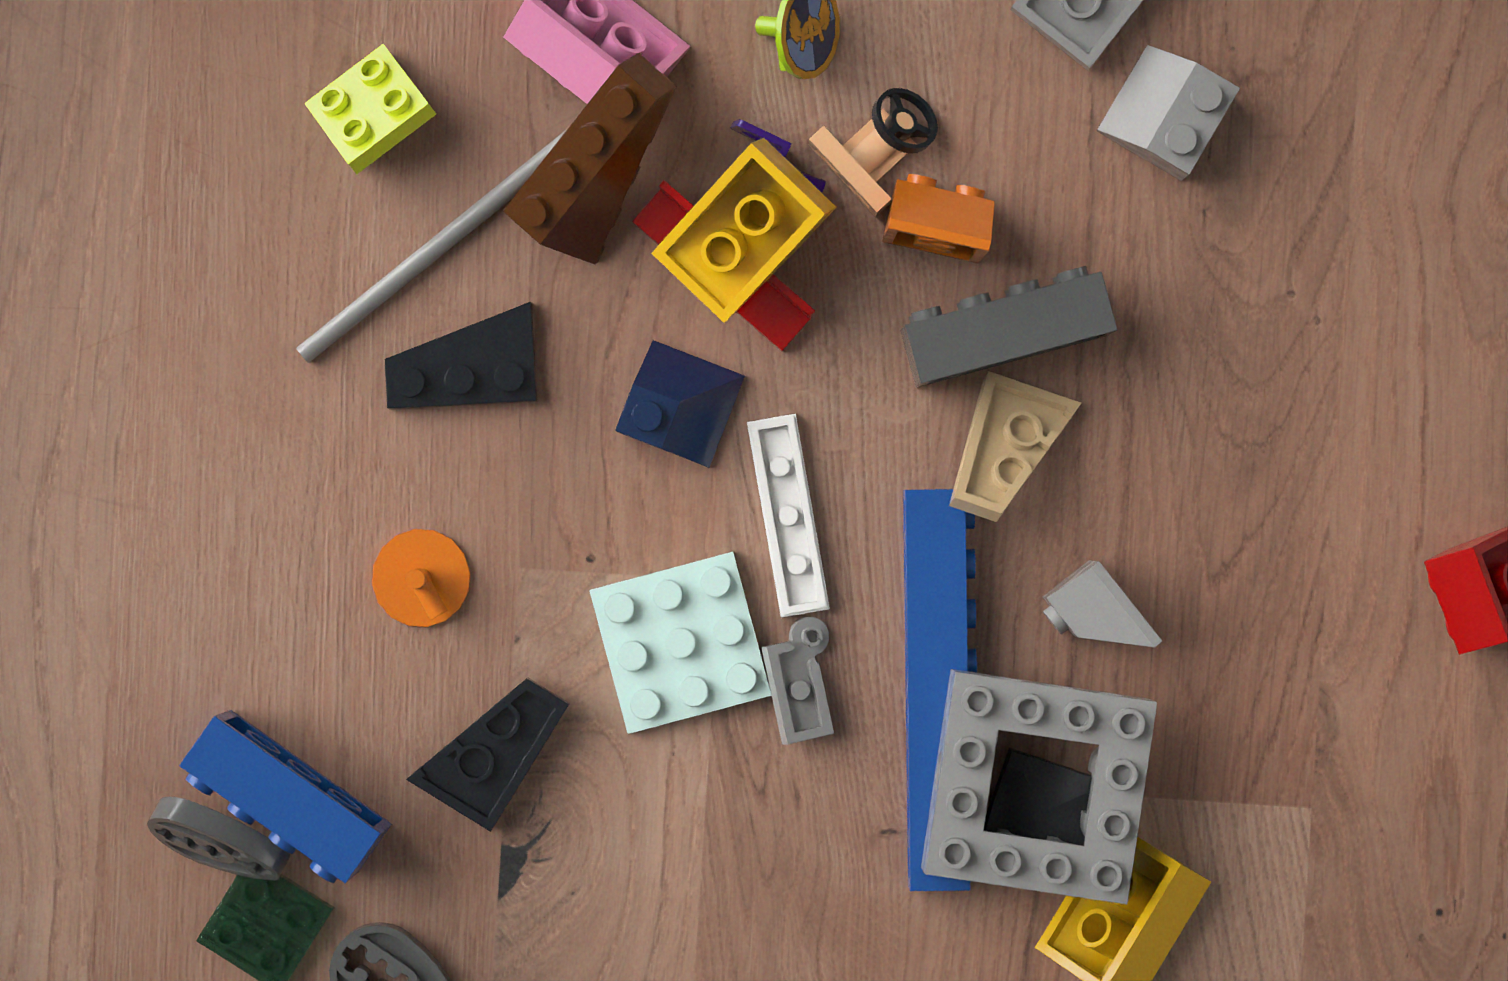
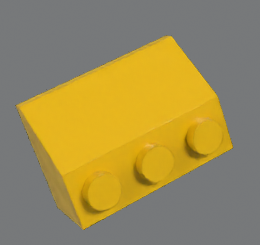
M1137 836L1128 903L1121 904L1066 895L1035 948L1082 981H1152L1211 884V881Z

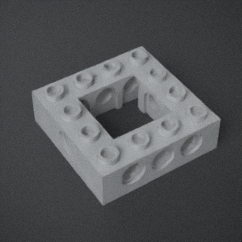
M951 669L921 864L923 872L926 875L1127 904L1157 702L1142 697ZM998 730L1099 745L1091 753L1087 771L1092 773L1087 811L1081 810L1080 828L1085 836L1084 846L1063 842L1058 837L1047 836V840L1018 836L1006 829L998 828L997 832L983 831Z

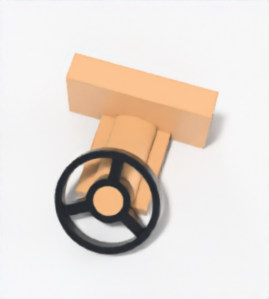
M892 88L885 91L875 101L872 108V119L843 146L825 126H822L809 139L808 145L876 217L891 202L889 195L876 182L908 153H918L925 150L936 138L938 124L932 108L921 96L907 89ZM887 98H890V115L884 108L881 110L882 102ZM900 98L911 102L922 112L927 121L928 128L918 124L915 115L908 109L903 108ZM910 137L927 138V140L916 144Z

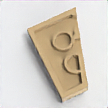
M988 371L983 379L949 506L997 522L1076 413L1081 402Z

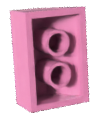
M524 0L503 36L524 56L530 58L586 104H588L615 68L637 53H640L662 74L668 77L691 47L633 0Z

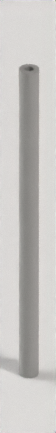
M566 130L300 344L296 349L301 356L310 363L513 199Z

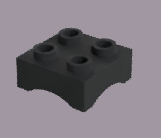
M1009 748L985 817L983 831L997 832L998 828L1006 829L1018 836L1047 840V836L1058 837L1063 842L1084 846L1085 836L1080 828L1081 810L1087 811L1092 775Z

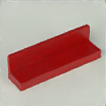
M664 180L659 185L660 190L632 221L635 226L657 245L665 239L694 207ZM773 274L736 313L783 352L814 316L815 310Z

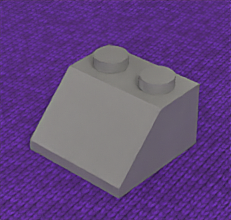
M1147 45L1099 125L1097 132L1182 181L1192 171L1240 88L1197 62Z

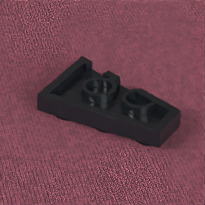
M532 302L525 303L386 358L387 409L537 401Z
M526 678L406 780L491 832L570 703L532 679Z

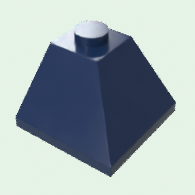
M653 340L634 380L615 431L710 468L745 376Z

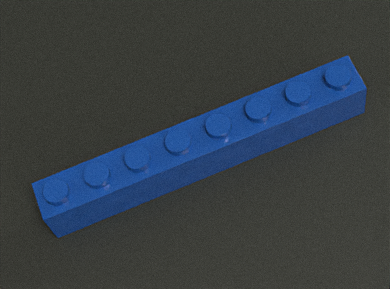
M953 489L903 490L908 887L910 891H971L970 881L926 875L921 869L950 670L955 669L977 673L976 648L967 649V629L976 628V600L967 599V579H975L976 557L975 549H966V529L975 528V515L949 506Z

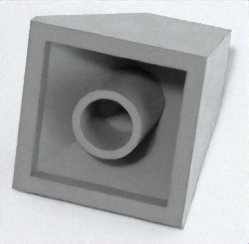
M1088 560L1043 596V599L1049 605L1043 613L1061 635L1069 630L1073 636L1079 638L1154 648L1162 642L1157 633L1099 561Z

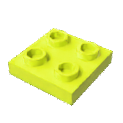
M384 44L304 103L356 174L360 173L436 115L435 111Z

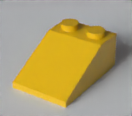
M765 138L752 142L651 254L725 323L788 260L837 207Z

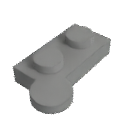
M803 617L797 620L791 626L789 641L761 647L783 745L834 734L820 665L815 660V655L822 653L828 645L829 631L827 626L815 617Z

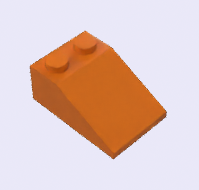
M908 174L906 181L897 179L882 242L977 264L989 252L991 245L995 201L984 199V190L965 185H956L955 192L935 188L937 180L916 174Z

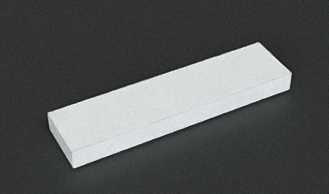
M796 414L747 422L781 618L828 610L830 607Z

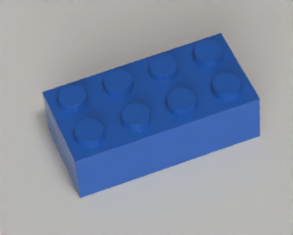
M232 710L215 715L179 765L189 773L186 780L193 787L211 796L213 791L230 802L227 809L234 816L250 825L255 820L272 831L268 838L275 845L290 854H293L296 849L313 860L310 868L320 877L331 883H335L337 879L346 883L355 876L392 825L388 820Z

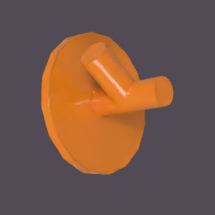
M413 529L396 535L382 547L373 564L372 586L378 603L391 618L407 626L429 627L447 621L462 607L469 593L471 571L465 553L453 539L435 530Z

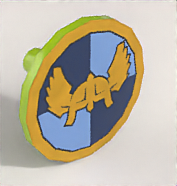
M782 0L777 17L760 16L757 18L755 24L757 34L775 37L779 69L781 71H787L798 79H811L818 77L828 68L835 55L840 32V16L836 0Z

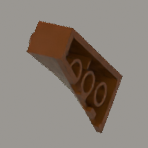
M640 53L619 64L503 212L540 245L594 265L598 263L605 248L603 245L611 228L615 226L622 210L620 207L630 185L634 183L641 168L639 165L647 146L652 143L677 86Z

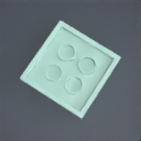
M734 552L589 590L628 734L772 696Z

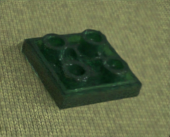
M281 874L278 880L255 879L237 875L196 941L258 981H289L335 907Z

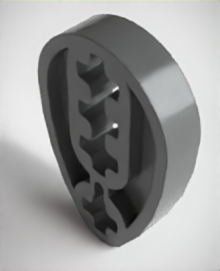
M161 798L147 823L150 832L160 842L180 855L209 867L240 876L278 880L290 858L288 852L275 845L262 833L218 811L183 798Z
M384 922L365 924L350 932L335 949L329 968L330 981H370L368 977L371 970L363 964L357 966L356 969L351 968L348 965L350 956L345 952L347 947L355 950L362 945L368 950L365 954L366 960L373 964H376L380 959L385 960L388 963L385 972L393 978L403 973L409 978L408 981H451L440 962L420 941L403 928ZM380 978L378 981H387V980H386V979H383V978Z

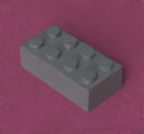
M1087 266L1058 273L1056 277L1052 278L1053 285L1040 288L1038 279L1008 287L1009 290L1004 291L1006 297L991 301L989 293H983L960 300V303L956 304L958 310L942 314L940 306L911 313L909 317L910 323L905 324L900 332L915 387L918 388L1106 337L1117 331L1102 271L1089 275Z

